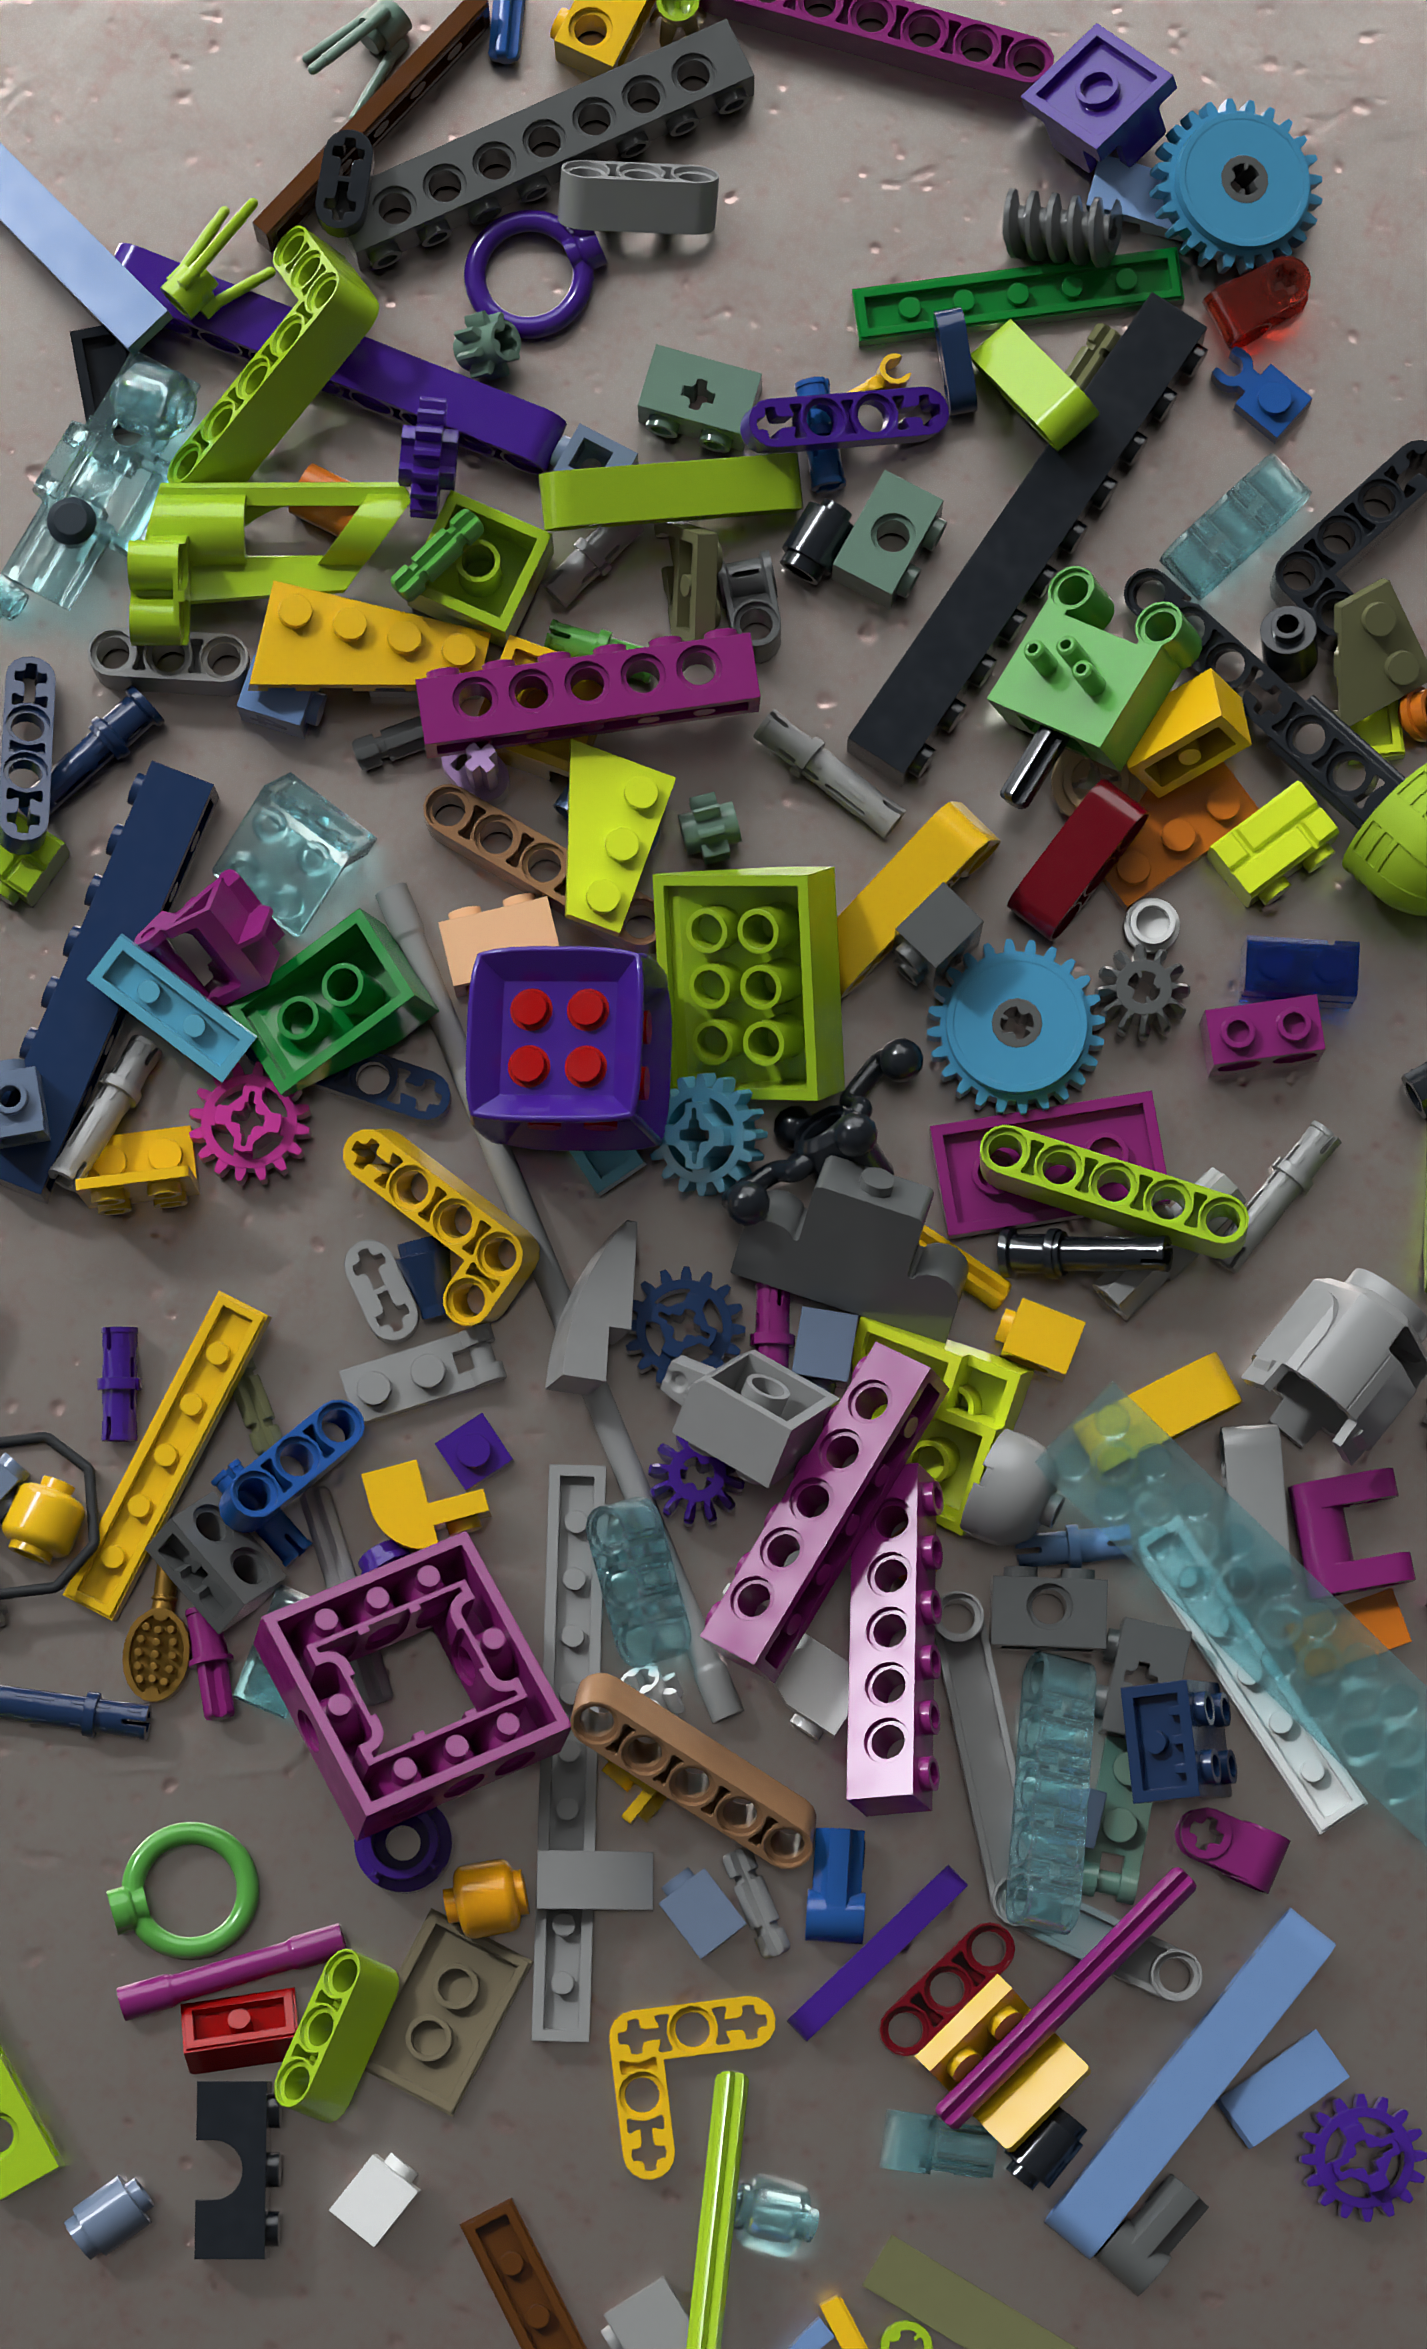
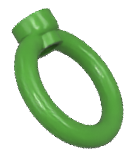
M182 1822L164 1827L148 1836L130 1857L123 1874L121 1887L108 1890L106 1893L118 1936L134 1931L143 1943L164 1956L180 1960H199L225 1951L243 1936L255 1916L260 1888L258 1873L250 1854L233 1835L210 1824ZM183 1845H199L218 1853L229 1864L236 1881V1900L228 1918L212 1932L197 1937L178 1936L159 1926L150 1915L144 1893L146 1877L154 1862L165 1852Z

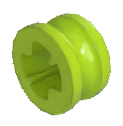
M910 2320L897 2321L887 2327L880 2342V2349H889L890 2342L900 2340L901 2331L910 2330L915 2332L913 2340L916 2341L921 2337L923 2349H933L931 2337L926 2329L917 2322Z

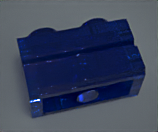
M1247 935L1241 948L1239 1002L1258 1003L1317 994L1319 1007L1351 1009L1358 994L1360 942L1335 941L1334 945H1329L1327 940Z

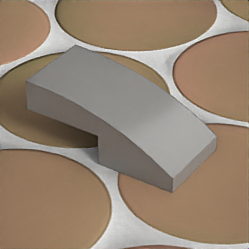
M537 1850V1910L653 1911V1852Z

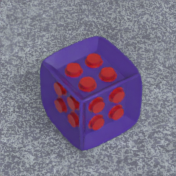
M588 946L507 947L478 953L473 966L469 987L466 1036V1095L470 1122L473 1128L491 1143L536 1150L626 1151L660 1146L664 1137L669 1112L672 1013L668 978L657 961L645 953Z

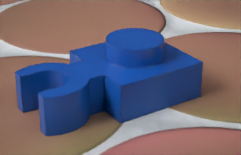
M1235 346L1230 352L1229 359L1239 366L1241 373L1236 376H1228L1216 367L1212 371L1211 381L1216 388L1223 392H1237L1241 397L1235 403L1233 410L1271 442L1276 444L1311 405L1313 398L1272 364L1260 375L1253 369V361L1248 352Z

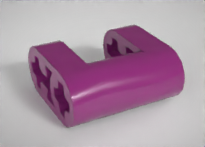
M1393 1468L1374 1469L1319 1479L1287 1488L1310 1600L1386 1588L1416 1580L1411 1552H1399L1354 1560L1344 1508L1381 1502L1399 1496Z

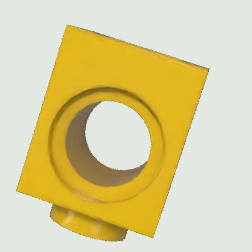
M1022 1298L1017 1312L1006 1308L994 1340L1004 1343L1000 1357L1032 1368L1037 1373L1063 1382L1086 1322Z

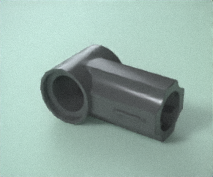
M1169 2174L1148 2197L1130 2220L1127 2217L1114 2230L1094 2255V2258L1138 2297L1163 2271L1172 2258L1170 2255L1171 2251L1207 2211L1209 2206L1173 2174Z

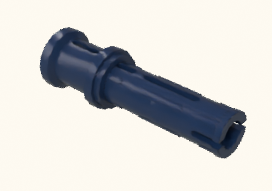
M132 684L125 689L127 696L103 718L98 716L90 721L91 725L88 727L91 732L52 766L49 816L114 757L117 760L121 757H127L130 754L129 746L152 725L160 727L165 722L159 712ZM39 779L35 784H33L30 788H32V787L38 785V783L40 782V779ZM18 806L20 811L27 817L29 807Z

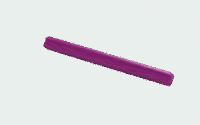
M1179 1867L1172 1868L936 2105L935 2111L937 2115L951 2129H959L1196 1891L1197 1885L1183 1869Z

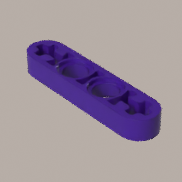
M930 387L770 398L759 401L744 414L740 423V433L744 443L751 450L758 454L767 455L914 443L929 440L946 426L949 419V407L942 394ZM919 404L922 411L930 412L932 416L925 424H923V420L920 417H907L898 423V414H906ZM871 405L878 409L883 418L881 431L871 432L860 424L858 418L860 406ZM820 409L826 412L832 422L830 435L819 436L812 432L807 423L809 410ZM765 415L770 424L786 423L792 418V427L781 428L771 436V439L767 430L758 429L757 423Z
M948 1864L811 1996L787 2022L807 2042L943 1911L968 1884Z

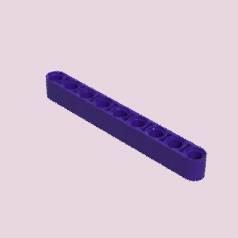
M125 242L119 243L114 257L172 315L173 319L164 328L249 362L293 308L249 291L222 306L210 319H207L199 312L192 320H189L169 302L160 290V287L167 281L166 278L180 265V262ZM213 276L219 285L212 292L216 296L235 284ZM365 336L321 390L411 426H417V414L421 396L446 398L448 404L446 429L459 430V446L533 475L547 472L552 454L567 426L563 418L546 408Z

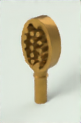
M158 1564L154 1594L151 1596L153 1600L151 1609L139 1616L130 1627L125 1639L122 1657L123 1672L127 1684L135 1695L150 1703L167 1701L181 1690L190 1671L188 1662L192 1660L190 1633L186 1624L175 1614V1602L178 1601V1598H176L177 1586Z

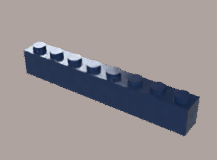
M153 760L146 775L138 773L135 777L127 799V803L132 805L125 825L117 823L110 835L106 854L111 856L106 870L103 876L95 874L89 884L84 900V905L89 906V910L82 926L74 925L67 936L63 948V956L68 957L60 978L54 975L50 978L41 1000V1007L46 1008V1011L38 1029L30 1027L27 1031L19 1052V1058L24 1059L25 1067L35 1066L41 1074L51 1140L0 1149V1186L48 1204L56 1185V1179H51L48 1171L62 1153L69 1138L87 1112L97 1084L101 1079L128 1015L126 1009L86 979L120 934H124L134 942L136 936L162 910L171 913L218 802L219 796L214 784ZM20 1091L5 1092L1 1099L2 1105L9 1108L16 1106L21 1099Z

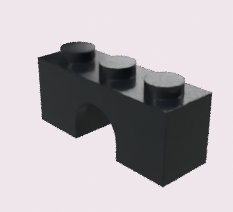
M197 2081L196 2140L222 2141L234 2148L242 2162V2177L237 2188L224 2198L195 2200L194 2259L270 2258V2247H279L280 2211H270L271 2187H280L281 2152H271V2128H281L282 2106L277 2102L275 2094L272 2093V2081Z

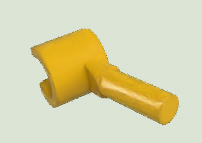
M896 353L889 354L881 361L875 376L848 392L905 388L911 373L899 379L890 377L886 371L896 367L900 363L902 356Z

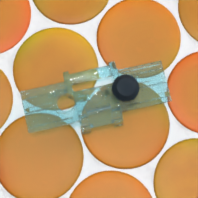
M139 351L134 356L130 353L94 416L90 415L86 424L74 420L71 421L34 484L33 492L41 498L42 504L1 574L70 611L107 547L127 557L129 540H139L149 523L160 483H170L167 478L170 462L162 459L161 455L200 390V384ZM133 419L140 422L144 427L142 438L133 445L125 446L119 444L113 438L115 427L123 420ZM140 468L152 473L120 529L116 532L114 526L106 522L109 517L106 507L124 476L131 479Z

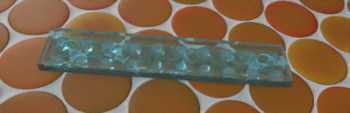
M1111 1381L1043 1450L1035 1461L1037 1466L1043 1471V1475L1427 1847V1686L1124 1391Z

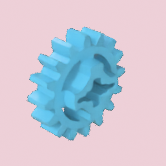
M715 1073L698 1074L697 1078L694 1076L681 1077L677 1079L678 1089H670L669 1112L662 1144L650 1156L652 1160L665 1159L667 1166L664 1168L661 1176L664 1179L680 1177L678 1190L681 1192L695 1191L697 1189L699 1196L716 1195L717 1190L720 1193H724L725 1190L736 1183V1180L740 1181L752 1173L747 1165L748 1162L763 1161L765 1155L760 1150L754 1148L756 1140L768 1138V1132L756 1129L754 1123L764 1114L763 1109L749 1110L746 1104L750 1101L753 1093L750 1089L734 1092L736 1079L733 1077H720L717 1079ZM705 1130L709 1132V1139L705 1137Z

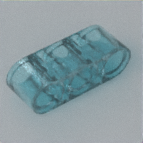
M1271 453L1180 535L1163 553L1159 562L1199 601L1215 589L1306 503L1312 491L1274 453Z
M632 1497L593 1509L587 1518V1539L620 1657L626 1664L634 1668H643L684 1654L690 1646L691 1630L662 1519L657 1507L651 1500L645 1497Z

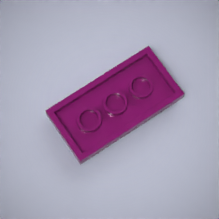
M1152 1090L1051 1106L1044 1111L1041 1108L1027 1110L1025 1115L1014 1112L933 1125L929 1128L948 1239L1002 1231L1004 1228L1016 1229L1084 1218V1216L1000 1190L988 1184L980 1170V1144L984 1135L996 1126H1016L1167 1175ZM1011 1148L997 1149L990 1156V1159L995 1164L1002 1167L1012 1166L1021 1158ZM1055 1165L1048 1168L1044 1176L1054 1184H1064L1073 1179L1074 1173L1064 1165ZM1116 1182L1106 1183L1098 1190L1102 1198L1112 1202L1121 1201L1129 1194L1123 1185ZM1171 1200L1158 1201L1154 1206L1170 1204Z

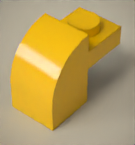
M417 1459L361 1474L369 1506L376 1523L389 1540L394 1541L401 1548L409 1549L412 1553L440 1542L437 1534L439 1530L447 1529L450 1537L464 1531L471 1533L482 1528L481 1519L492 1517L484 1489L429 1503Z

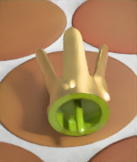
M656 0L657 8L652 13L650 22L655 23L659 16H661L659 43L661 47L672 43L677 27H682L686 36L698 32L697 16L699 15L702 19H705L706 13L699 6V0Z

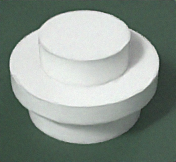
M1141 899L1134 903L1126 913L1123 926L1124 934L1134 948L1138 944H1144L1147 954H1156L1159 949L1167 950L1173 945L1179 934L1180 921L1178 914L1168 902L1162 899Z

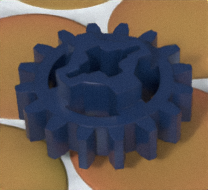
M684 1266L681 1272V1279L672 1280L671 1275L665 1269L660 1271L661 1285L655 1288L646 1281L640 1284L646 1298L643 1302L633 1299L632 1312L637 1315V1319L632 1320L631 1331L628 1332L629 1334H636L637 1338L625 1346L628 1354H643L644 1357L637 1365V1370L641 1374L649 1371L652 1367L657 1370L656 1385L661 1387L671 1361L681 1355L688 1356L699 1351L704 1352L710 1356L701 1361V1363L717 1369L725 1364L723 1362L725 1356L735 1358L741 1354V1350L731 1343L732 1338L745 1336L746 1327L732 1323V1319L737 1318L743 1313V1308L741 1304L727 1305L725 1303L731 1293V1287L728 1284L721 1286L716 1291L711 1288L713 1278L711 1272L707 1271L700 1281L692 1280L690 1267ZM688 1293L683 1302L667 1307L659 1303L670 1295ZM709 1302L719 1313L723 1326L722 1333L717 1332V1329L709 1326L704 1313ZM686 1317L693 1318L694 1330L700 1335L695 1337L687 1334L682 1342L675 1339V1329L668 1323L673 1321L681 1324ZM646 1324L651 1326V1329L661 1333L664 1345L660 1356L653 1351L647 1340Z

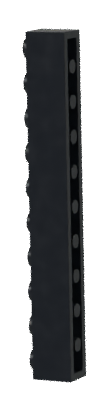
M1151 292L1084 390V393L1097 408L1100 415L1060 451H1056L1048 443L848 736V753L901 787L911 774L919 778L924 773L937 751L930 745L940 730L943 729L948 733L953 730L967 707L961 700L970 686L974 684L981 688L993 671L998 661L991 656L1002 639L1011 643L1018 635L1028 617L1022 610L1032 595L1041 599L1047 592L1051 580L1058 573V570L1052 566L1063 550L1069 554L1074 552L1088 529L1083 520L1091 508L1095 506L1102 510L1114 493L1119 483L1112 478L1123 461L1130 466L1136 461L1149 439L1142 433L1153 417L1160 422L1166 417L1179 393L1172 389L1184 373L1191 378L1202 364L1208 353V349L1202 346L1207 326Z

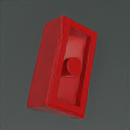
M295 1987L180 2004L184 2056L189 2073L195 2075L283 2062L300 2024Z

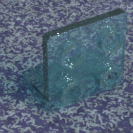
M290 772L263 786L214 865L212 873L219 878L223 871L227 869L235 870L260 902L273 909L272 917L276 923L291 935L297 937L305 932L344 868L365 857L374 845L377 837Z

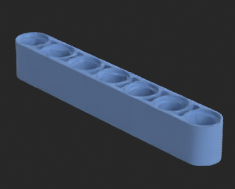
M1290 1907L1050 2211L1044 2223L1090 2260L1111 2236L1329 1957L1336 1943Z

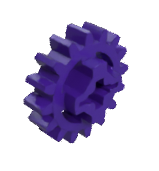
M421 396L417 414V426L403 425L398 483L399 486L411 487L410 517L437 520L441 490H455L460 433L459 430L446 429L448 408L446 398Z
M1355 2094L1353 2108L1350 2109L1340 2098L1332 2100L1335 2115L1330 2118L1324 2113L1316 2112L1313 2117L1321 2127L1318 2134L1303 2132L1302 2139L1313 2145L1312 2153L1299 2156V2163L1313 2165L1315 2172L1304 2180L1306 2187L1321 2185L1324 2191L1321 2193L1318 2203L1325 2207L1336 2199L1340 2202L1338 2216L1345 2219L1348 2218L1354 2207L1359 2208V2215L1363 2222H1371L1374 2207H1379L1386 2217L1395 2215L1392 2200L1398 2198L1410 2204L1414 2199L1405 2188L1408 2182L1424 2183L1425 2180L1421 2173L1413 2170L1414 2162L1427 2159V2152L1414 2150L1412 2142L1423 2134L1421 2129L1405 2130L1402 2124L1406 2121L1409 2112L1405 2109H1400L1392 2116L1387 2113L1388 2098L1379 2097L1373 2108L1368 2107L1365 2094ZM1365 2117L1379 2121L1391 2132L1380 2137L1366 2133L1358 2118ZM1337 2129L1341 2139L1335 2158L1325 2163L1327 2143L1332 2133ZM1358 2142L1364 2148H1382L1386 2146L1385 2149L1377 2152V2156L1370 2160L1372 2170L1368 2173L1362 2167H1345L1340 2169L1341 2166L1349 2163V2159L1357 2154L1354 2145ZM1401 2153L1399 2173L1390 2185L1386 2177L1391 2158ZM1347 2178L1361 2182L1364 2191L1367 2192L1369 2197L1351 2196L1342 2191L1335 2183Z

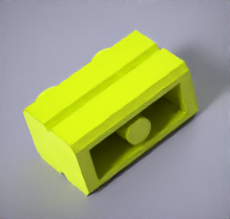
M1297 780L1212 844L1206 857L1245 907H1250L1259 899L1267 906L1292 886L1287 878L1304 866L1311 873L1335 854L1331 845L1335 843L1340 832L1323 808L1318 806L1317 801L1302 782Z

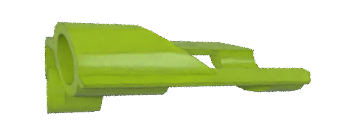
M398 482L160 483L150 515L145 540H129L127 570L131 593L129 604L131 646H188L191 604L269 599L273 581L328 594L344 593L410 504L409 491L406 486H399ZM286 506H359L351 520L324 555H246L245 527L256 518L272 510Z

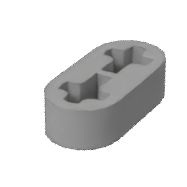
M368 1239L356 1243L345 1256L344 1269L371 1330L378 1339L385 1343L399 1344L406 1342L418 1329L420 1317L418 1308L393 1254L386 1245L379 1241ZM370 1252L374 1259L382 1257L385 1259L386 1263L379 1267V1273L385 1284L384 1286L374 1289L366 1274L359 1276L355 1274L354 1270L362 1266L360 1256ZM388 1294L398 1310L404 1308L409 1310V1314L402 1318L404 1328L395 1332L390 1325L380 1327L378 1324V1320L385 1316V1311L379 1299Z

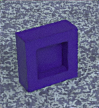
M480 1413L435 1443L466 1493L514 1462L483 1413Z

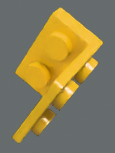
M192 1126L112 1135L89 1171L88 1176L75 1179L76 1192L89 1209L97 1208L99 1215L127 1213L132 1211V1203L153 1201L155 1208H172L186 1205L188 1203L187 1196L200 1195L195 1143H193L189 1132L193 1130Z
M997 1974L915 2057L950 2092L1031 2009L1014 1989ZM1054 2032L972 2116L1008 2152H1014L1091 2074V2069Z

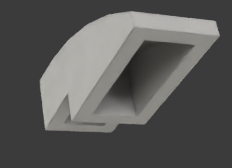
M627 1220L615 1230L590 1259L573 1287L559 1319L552 1344L546 1390L589 1396L606 1382L608 1344L614 1345L631 1331L638 1222Z

